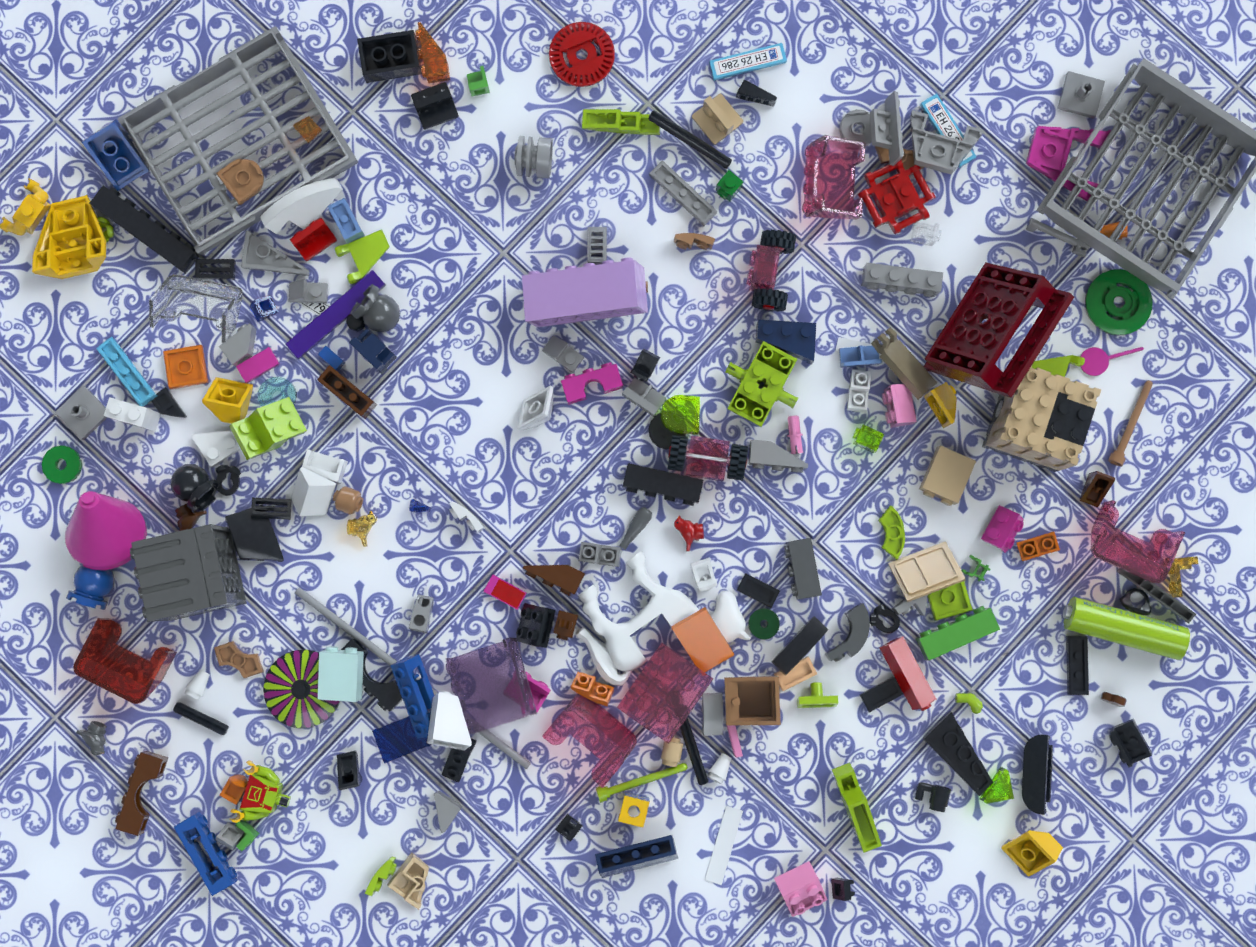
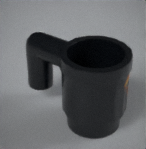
M923 782L918 783L915 799L923 801L924 791L931 792L929 809L945 812L946 807H948L951 789Z

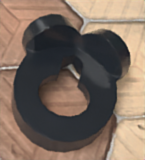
M221 465L216 468V473L218 474L216 481L221 486L222 482L226 479V474L231 473L232 488L226 490L222 487L220 492L225 496L237 492L240 485L239 476L241 472L232 465Z
M885 604L877 606L873 610L874 613L870 615L871 626H875L884 633H893L899 628V617L895 612L887 609ZM878 615L892 617L894 620L893 626L890 628L885 627L883 621L878 618Z

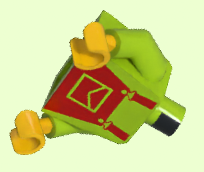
M252 761L246 762L252 767L249 770L243 769L247 775H250L239 809L243 811L240 812L232 809L230 812L237 813V817L234 819L230 818L229 820L234 823L240 820H258L268 817L270 813L275 812L277 805L288 807L291 796L281 794L283 784L280 783L279 777L272 769L260 765L255 766Z

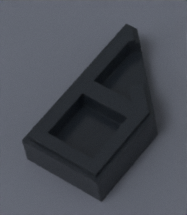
M166 387L156 393L157 397L151 400L162 415L180 418L187 417Z

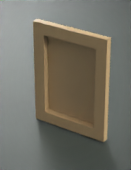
M946 541L888 563L897 581L896 583L899 585L907 602L965 581L961 568L957 564Z

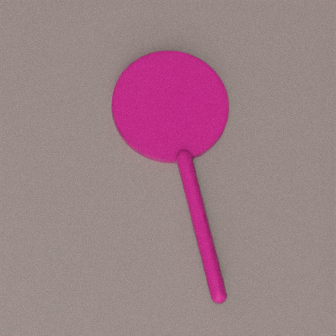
M1139 347L1110 356L1100 348H1088L1080 356L1085 359L1081 369L1090 376H1098L1107 370L1109 359L1144 350V348Z

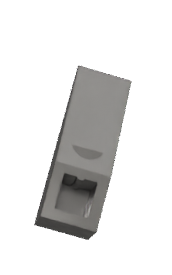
M750 441L748 464L753 465L755 469H764V466H770L772 470L776 471L791 468V472L802 473L803 470L808 468L807 463L771 441Z

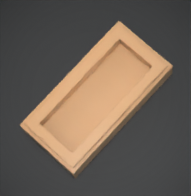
M809 656L801 659L787 675H784L781 671L774 673V676L779 677V686L782 691L817 675Z

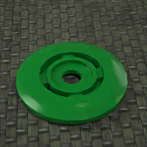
M1123 269L1109 270L1097 276L1090 284L1085 297V307L1090 320L1100 330L1111 335H1127L1140 329L1149 319L1153 306L1152 295L1148 285ZM1115 297H1122L1125 304L1123 307L1118 308L1114 305ZM1106 312L1114 317H1121V320L1111 318Z

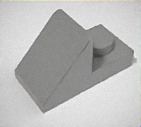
M305 279L289 283L288 302L327 303V283H310Z
M554 335L542 350L572 373L584 359V356L568 346L567 342Z
M928 595L910 602L903 599L892 610L897 615L902 613L904 616L913 609L911 607L913 605L921 616H925Z

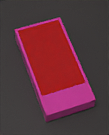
M494 574L484 589V592L516 610L519 609L527 594L525 591Z

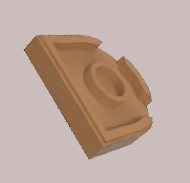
M236 159L216 173L239 205H242L256 195L264 183L262 169L256 162L248 159Z

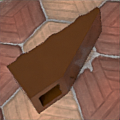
M569 565L523 566V569L526 570V575L534 579L536 576L543 578L542 583L553 587L555 584L561 587L560 592L568 596L571 593L576 594L585 576V573Z

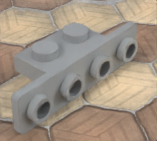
M893 91L886 98L885 111L873 109L870 112L872 145L889 150V163L892 166L901 160L904 155L899 110L900 100L896 91Z

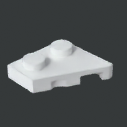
M231 430L193 434L191 436L212 468L241 450Z

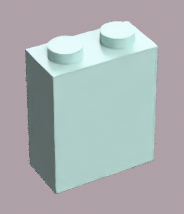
M328 646L325 650L319 652V700L357 702L362 699L363 651H357V648L338 650V647Z

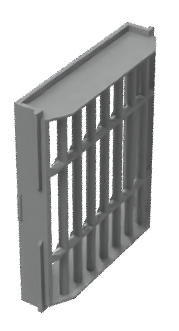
M276 26L221 57L218 62L177 86L173 85L117 118L121 126L129 133L194 242L196 252L201 255L261 221L260 216L288 193L316 181L334 178L359 163ZM282 50L287 58L286 60L253 79L247 72L248 69ZM290 66L296 73L294 77L261 95L257 88L259 84ZM238 75H241L245 81V84L183 120L178 114V110ZM299 82L302 83L306 90L305 92L273 111L270 110L267 101ZM247 91H251L255 100L193 136L187 129L189 125ZM311 98L316 106L315 108L282 127L276 120L278 116ZM261 108L264 113L263 117L201 152L197 142L253 109ZM321 114L325 121L323 125L290 143L286 133ZM169 115L172 117L175 125L143 143L139 136L140 132ZM269 122L274 129V132L213 168L208 164L207 158ZM328 130L332 132L335 137L333 141L304 158H299L296 149ZM180 131L185 141L153 159L148 149ZM280 139L284 148L257 164L261 169H264L286 155L290 156L294 164L266 179L258 193L297 170L304 181L245 216L240 217L236 210V206L239 205L235 198L233 200L229 199L226 194L228 189L224 184H220L216 173L234 160L244 159L274 140ZM190 147L195 156L162 175L158 165ZM336 147H341L346 155L345 157L310 176L305 168L306 165ZM198 163L204 170L203 174L174 191L171 190L167 183L168 181ZM209 179L214 189L184 207L180 205L177 200L179 196ZM216 196L220 197L224 205L194 223L190 222L186 214ZM229 212L234 222L206 239L201 240L196 230Z
M1143 59L1138 65H1132L1098 116L1100 119L1099 123L1077 156L1071 157L1036 211L1042 215L1045 213L1056 225L1082 240L1085 244L1149 286L1166 292L1167 297L1174 299L1213 236L1232 212L1234 204L1256 172V131L1148 60ZM1133 79H1135L1140 88L1123 114L1114 110ZM1148 92L1156 98L1137 125L1129 117L1144 94ZM1163 102L1172 109L1153 135L1145 127ZM1179 112L1188 119L1171 145H1168L1161 138ZM1109 116L1117 120V123L1079 178L1072 171ZM1196 123L1203 128V131L1185 156L1177 148L1192 125ZM1123 126H1126L1133 131L1132 135L1097 188H1094L1087 183L1088 179ZM1211 133L1220 140L1203 166H1200L1194 162V157ZM1139 136L1149 141V144L1111 199L1103 191ZM1225 144H1228L1236 150L1217 177L1209 169ZM1158 147L1165 152L1164 156L1129 209H1126L1120 205V200L1154 148ZM1242 153L1255 156L1235 188L1226 183L1227 176ZM1171 157L1181 162L1145 220H1143L1135 212ZM1189 167L1197 173L1196 177L1162 229L1152 226V221ZM1203 178L1213 183V186L1178 240L1175 241L1168 236V232ZM1068 179L1075 186L1062 206H1059L1053 200ZM1221 188L1231 195L1194 252L1184 247V243ZM1083 189L1091 194V197L1078 217L1068 212V209ZM1097 200H1100L1107 207L1095 226L1091 227L1084 220ZM1115 210L1124 217L1110 238L1100 233V231ZM1129 221H1132L1139 226V229L1125 249L1117 244L1116 241ZM1147 231L1156 238L1141 260L1132 252ZM1164 242L1172 249L1157 270L1148 263L1160 244ZM1179 252L1189 258L1176 280L1173 281L1164 274Z

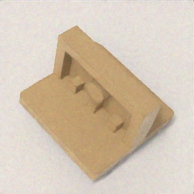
M721 93L713 99L711 96L707 97L704 100L703 107L692 115V119L714 145L743 124V119Z

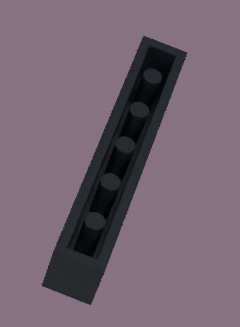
M103 185L89 204L186 274L196 259L199 258V255L195 253V248L188 242L185 245L179 241L181 237L173 231L170 234L164 230L166 226L158 220L155 222L149 219L151 215L143 209L140 211L134 208L136 204L128 198L125 200L119 197L121 193L113 187L108 189Z

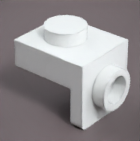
M709 558L690 563L699 591H709L713 587L718 586Z

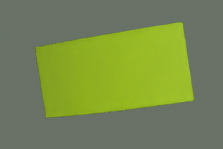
M392 856L379 868L371 879L365 894L373 896L376 891H380L383 880H380V878L387 880L390 875H394L397 864L394 863L396 857Z

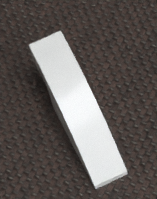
M336 178L313 182L279 199L260 218L264 226L275 234L281 230L288 220L304 230L323 213L343 188Z

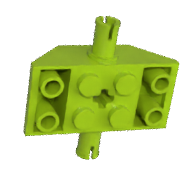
M763 341L749 369L746 368L744 370L730 362L725 373L739 379L741 384L727 409L762 427L775 401H780L793 409L798 397L784 391L782 387L792 371L797 358ZM757 382H764L766 388L763 387L762 389H759V384Z

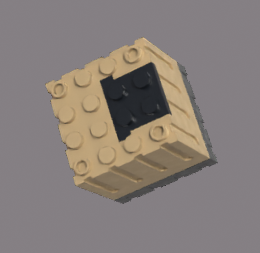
M1030 368L1012 398L999 394L982 447L992 449L1006 456H1012V458L1024 462L1027 461L1041 468H1047L1053 472L1076 466L1079 461L1078 454L1082 452L1098 403L1096 399L1100 396L1101 389L1089 388V385L1078 381L1072 382L1069 378L1057 374L1055 376L1051 375V372L1040 368Z

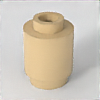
M669 737V740H664L661 754L662 764L677 767L684 745L680 742L681 739Z

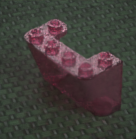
M824 135L806 147V166L804 168L806 176L803 187L805 196L802 211L806 217L852 220L862 217L863 198L854 200L855 166L865 161L866 142Z

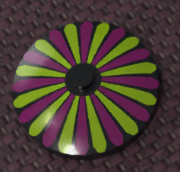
M302 649L286 653L272 664L266 674L263 687L266 705L271 714L287 726L310 728L319 725L329 719L340 704V701L318 699L319 652Z

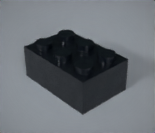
M414 30L357 39L362 74L366 83L422 74L418 43Z

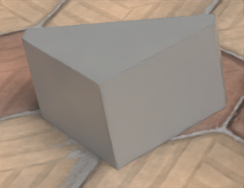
M436 791L434 799L441 833H444L462 808V805L443 792Z

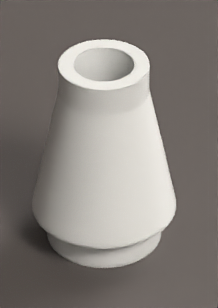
M199 670L185 687V694L197 700L201 696L203 697L210 674Z
M721 753L720 757L708 771V778L719 784H722L724 780L726 781L732 758Z

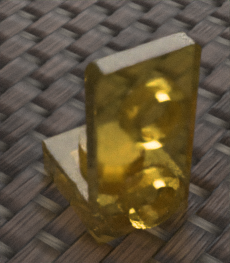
M1198 556L1168 559L1166 570L1170 575L1168 588L1172 597H1183L1180 570L1192 569V565L1199 564Z

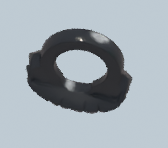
M1138 588L1130 589L1120 598L1122 606L1128 611L1145 616L1150 615L1152 608L1149 605V597L1143 590ZM1133 592L1141 593L1145 599L1144 605L1140 609L1132 606L1130 596Z

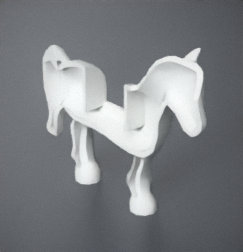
M642 551L626 563L632 569L633 581L645 588L651 594V598L642 610L628 622L616 624L603 615L596 599L598 591L595 585L590 586L578 595L584 603L582 607L583 612L591 619L594 632L604 636L606 643L598 640L585 627L576 632V637L587 645L592 663L603 680L616 686L624 685L632 671L647 662L630 637L631 634L660 614L663 615L671 627L700 610L681 591L666 588L648 576L644 566L646 557ZM721 591L716 599V608L711 616L727 643L734 641L736 638L750 640L751 638L745 632L746 623L739 610L736 596L732 592ZM617 670L624 671V673L619 674Z

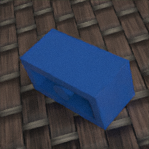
M327 346L318 353L336 371H339L345 364Z

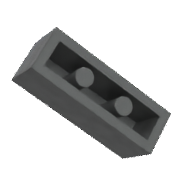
M811 538L786 542L787 546H784L785 557L789 558L790 565L787 566L789 577H793L794 582L791 585L792 595L796 596V599L821 596Z

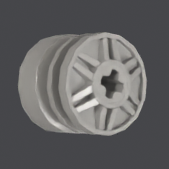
M519 136L515 148L517 176H523L524 168H526V177H530L532 169H536L537 178H550L553 153L552 138L539 137L537 146H534L533 137H529L528 143L525 145V136Z

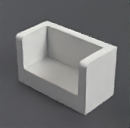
M307 449L302 467L330 481L342 483L348 461Z

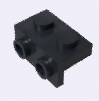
M1134 718L1111 728L1109 738L1114 746L1117 745L1120 751L1119 757L1128 767H1132L1135 762L1152 756V752Z

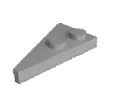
M246 231L242 268L309 276L310 271L251 232Z

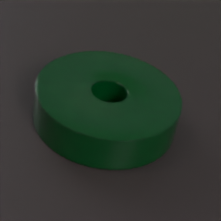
M757 609L749 617L748 628L751 634L758 639H770L779 630V618L770 609ZM762 620L767 621L765 628L760 625Z

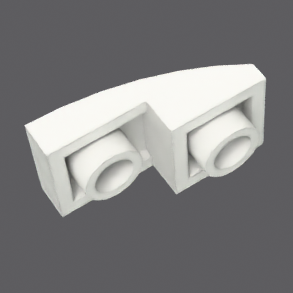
M852 369L847 403L848 411L866 413L871 372Z
M453 501L449 503L452 507L449 510L455 519L459 518L462 521L468 517L469 520L466 522L472 531L476 530L479 533L485 529L482 523L466 508Z

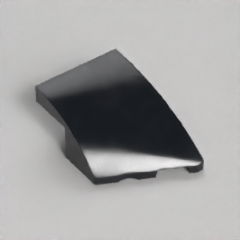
M251 508L225 516V521L232 534L233 545L240 560L255 559L257 561H264L265 559L277 560L278 562L284 561L269 519L251 518Z

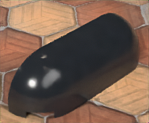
M1036 735L1029 739L1024 747L1022 799L1029 810L1041 815L1047 813L1046 802L1050 803L1053 745H1049V735Z

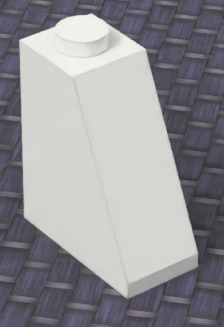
M441 691L433 697L427 743L465 751L471 746V739L459 698L452 695L451 692Z

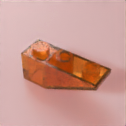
M418 22V29L415 32L417 41H421V48H418L420 59L424 61V66H421L423 78H427L428 84L451 80L446 55L421 22Z

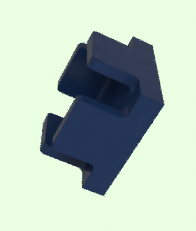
M368 328L357 338L354 337L349 342L382 375L388 370L387 367L397 358Z

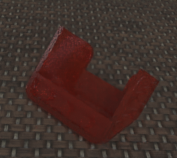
M98 618L74 663L73 669L75 674L131 703L138 704L144 702L164 679L177 652L167 647H160L154 652L149 661L117 644L122 634V627L118 622L110 618Z

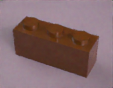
M330 365L317 379V381L364 419L377 406L373 400Z

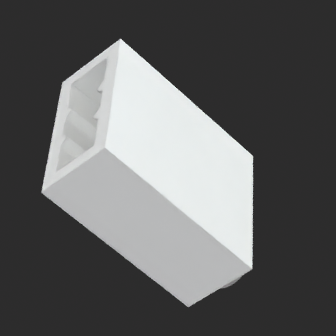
M109 397L104 416L156 432L161 414L146 407Z

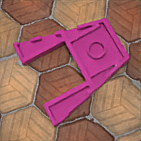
M1037 126L1034 130L1025 164L1055 182L1066 166L1072 140L1085 144L1094 129L1080 130L1079 128L1062 129L1061 127ZM1111 130L1099 131L1090 146L1100 148ZM1068 179L1063 185L1069 191H1072L1075 186ZM1087 181V183L1093 186L1094 188H1097V186L1099 185L1097 183ZM1082 189L1078 196L1088 201L1091 194Z

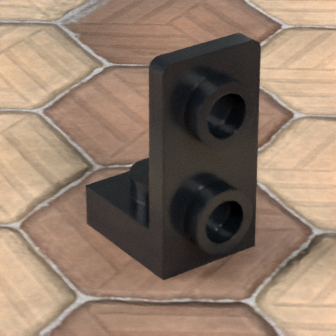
M470 738L471 746L465 751L451 748L442 771V776L455 782H460L477 740Z

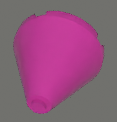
M88 491L83 493L77 502L66 528L65 543L72 558L80 562L84 567L93 570L114 569L131 560V542L146 539L147 526L141 512L133 504L125 500Z

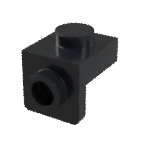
M643 349L630 373L639 381H648L660 357Z

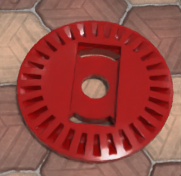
M575 22L563 27L554 36L549 48V59L554 73L562 81L576 87H587L599 83L609 74L614 64L615 50L610 36L601 27L588 22ZM592 41L596 43V45L599 47L601 53L600 56H597V51L595 46L592 44ZM581 49L587 51V58L584 60L578 59L576 56L577 51ZM564 53H567V60L569 64L572 66L570 68L565 63V60L563 58Z

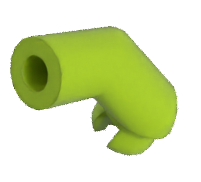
M955 694L956 703H968L975 714L982 711L983 704L974 694Z

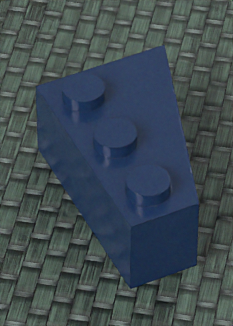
M758 320L756 325V343L762 344L765 341L795 358L803 360L808 364H813L815 358L816 323Z

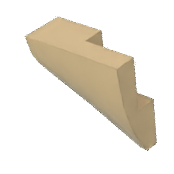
M411 852L387 885L401 895L405 901L419 910L421 908V899L425 890V880L428 876L429 866Z

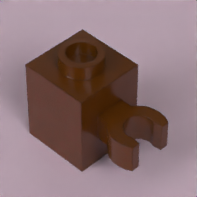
M559 610L553 633L557 634L556 638L568 640V637L573 638L579 615Z

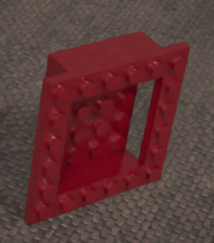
M985 262L924 358L926 363L923 367L927 371L1012 398L1071 304L1074 296L1070 292L1055 289L1042 275ZM1031 306L1043 308L1006 369L1002 372L995 363Z

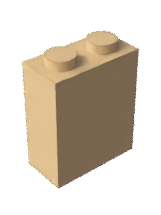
M941 445L938 446L919 490L924 491L923 495L934 498L935 496L940 498V502L945 505L958 504L976 461Z

